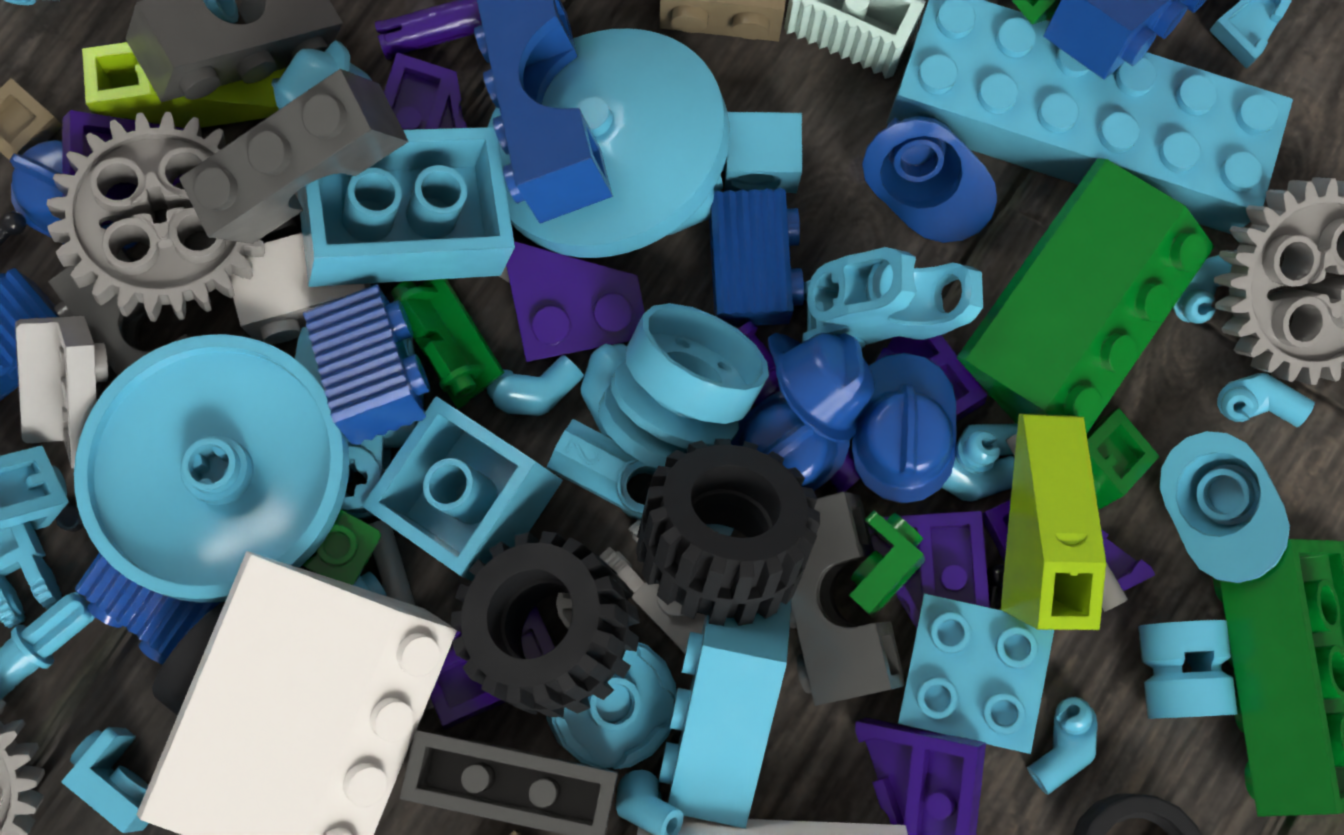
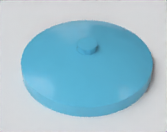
M626 28L596 31L573 38L578 57L566 65L554 77L545 92L542 105L552 108H579L601 148L613 197L540 224L526 201L520 203L514 201L505 182L511 224L536 245L555 253L580 258L610 257L629 253L660 240L677 229L699 209L716 185L726 161L730 141L728 111L720 88L705 62L687 46L671 37L652 31ZM495 108L488 127H494L493 118L501 115L500 108ZM499 143L502 166L511 163L510 156L503 151Z
M227 334L202 335L174 341L155 349L128 366L106 388L92 408L83 427L75 456L74 489L77 507L82 523L100 554L122 575L142 587L167 597L199 603L226 601L246 551L300 568L316 552L332 529L343 504L349 477L348 441L332 420L323 386L301 363L282 350L259 340Z

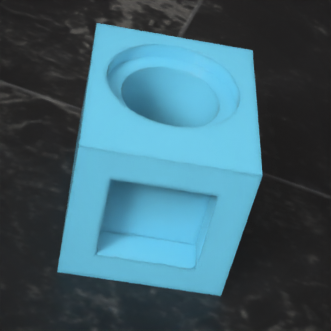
M728 112L730 141L728 154L722 170L724 171V192L728 190L736 192L739 190L750 191L757 189L761 191L767 188L771 190L782 188L786 190V193H797L802 175V113Z

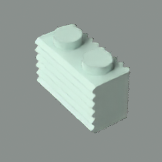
M789 0L784 29L786 34L795 32L797 39L806 37L808 44L817 42L819 49L828 47L830 54L839 52L841 59L850 57L852 64L860 62L863 69L871 67L874 74L882 72L886 79L894 75L914 34L926 1Z

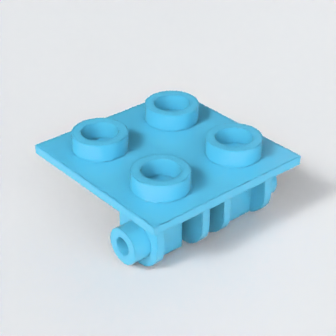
M924 594L898 724L982 741L989 745L1031 754L1054 630H1037L1002 610Z

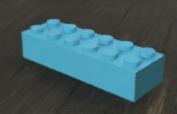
M928 0L887 123L895 117L900 121L915 116L935 118L947 125L972 151L1077 185L1082 181L1097 158L1108 159L1185 205L1198 224L1231 234L1229 230L1232 226L1245 227L1251 222L1246 212V208L1249 205H1264L1266 191L1269 188L1293 102L1292 98L1148 52L1134 66L1124 62L1104 80L1043 37L1050 23L1048 20L1032 25L1022 12L985 0Z

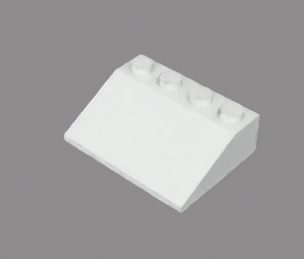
M246 551L136 815L142 821L181 835H374L457 630L422 607Z

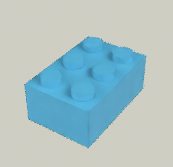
M494 127L403 130L409 142L359 175L333 174L317 179L299 189L297 194L298 201L303 209L300 212L308 287L501 276L515 245L500 146Z

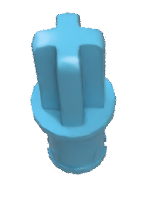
M76 592L65 595L28 627L17 625L11 630V638L0 647V700L38 668H49L54 662L53 653L94 620L95 617L87 609L89 603L82 595Z

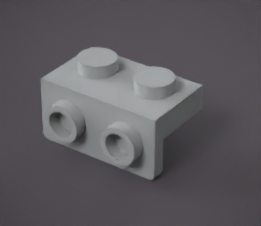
M84 316L19 319L15 322L22 439L25 443L64 441L70 466L74 468L76 451L83 427L97 402L96 383L108 381L105 344L93 342Z

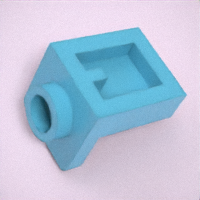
M42 445L1 455L0 530L31 521L35 530L48 527L69 502L66 497V482L61 471L56 466L51 465Z
M108 727L103 732L100 730L94 731L80 743L70 758V762L75 766L61 782L122 833L142 831L149 823L140 820L136 814L148 784L137 774L123 766H118L115 771L112 769V766L130 746L136 736L126 728Z

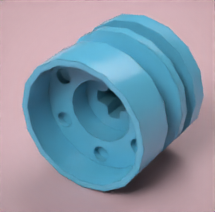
M671 303L655 305L643 314L626 348V360L615 370L611 385L605 390L599 402L598 417L607 435L626 453L647 466L657 469L658 466H665L667 456L674 451L679 450L686 453L690 443L702 440L707 446H712L715 439H730L732 441L739 430L738 421L742 420L749 412L769 377L767 361L750 339L740 330L717 316L690 306Z

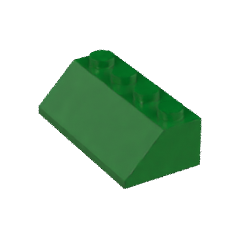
M1097 158L956 358L1015 423H1018L1019 414L1084 417L1087 434L1215 246L1185 205L1108 159Z
M1288 539L1287 548L1277 565L1260 578L1242 583L1220 581L1213 577L1216 595L1224 605L1231 654L1227 661L1234 668L1238 692L1236 697L1237 714L1234 716L1238 728L1244 733L1248 762L1245 767V784L1249 795L1255 800L1257 817L1344 813V541Z

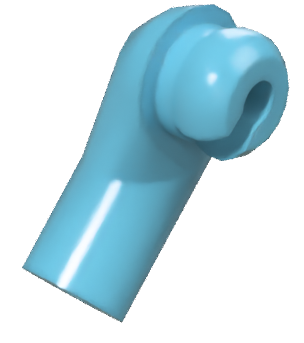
M1219 255L1207 258L1173 307L1175 314L1182 321L1200 324L1210 320L1216 311L1211 305L1215 300L1214 296L1217 287L1221 286L1214 283V277L1230 273L1232 264L1224 261Z
M621 343L614 345L604 344L591 354L580 388L581 395L601 434L607 437L609 436L598 417L599 402L605 390L611 385L615 370L626 360L627 346Z
M561 355L540 377L513 374L511 370H504L505 373L487 387V393L493 399L495 406L508 414L540 416L548 413L584 378V374L568 357Z
M1257 373L1229 382L1222 388L1217 398V406L1220 413L1231 421L1244 422L1250 420L1249 418L1270 411L1295 427H1299L1305 422L1315 405V401L1266 373Z
M1018 423L968 425L963 430L956 444V459L958 463L969 472L979 474L990 470L999 456L1014 455L1005 440L1017 434Z
M1010 455L998 459L990 470L978 474L964 469L955 457L952 474L942 488L957 498L970 502L1011 489L1015 458Z
M1068 697L1057 705L1053 727V749L1027 767L1034 782L1047 795L1091 764L1096 756L1097 716L1089 703L1082 698Z
M634 770L627 773L617 786L616 811L618 816L652 835H678L683 824V813L662 800L658 778L646 770Z

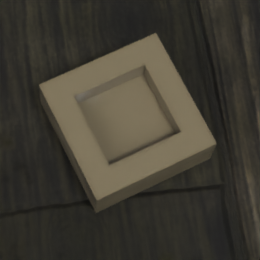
M12 78L0 88V152L9 160L13 153L23 155L26 150L38 143L47 142L62 127V124L55 116Z

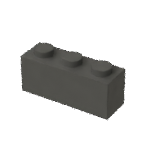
M416 730L400 799L564 835H606L619 771L435 731Z

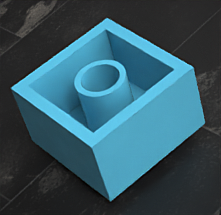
M436 396L425 412L426 417L423 421L417 423L362 507L455 573L473 581L475 575L468 571L478 559L487 564L493 558L489 549L501 541L510 548L515 547V535L530 531L563 480Z

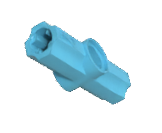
M574 419L571 420L568 427L564 430L546 467L547 470L620 507L630 518L637 520L642 518L644 505L635 502L627 492V483L637 474L647 473L653 475L656 471L655 468L647 466L626 453L613 439ZM706 524L714 531L726 536H730L734 530L724 525Z

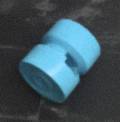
M1227 620L1182 621L1138 626L1142 663L1153 668V676L1144 682L1148 719L1237 714L1233 677L1223 672L1221 664L1231 657ZM1185 654L1192 672L1183 673L1182 665L1185 660Z

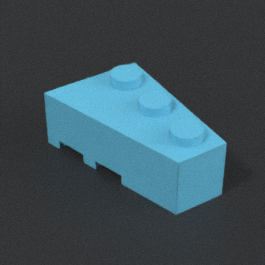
M791 599L787 604L780 603L777 613L766 619L756 612L752 624L738 626L734 618H726L724 626L709 624V616L705 615L702 634L689 633L682 673L693 675L690 690L677 689L670 724L671 729L681 731L679 744L666 742L658 781L671 785L668 804L682 811L683 816L746 829L787 665Z

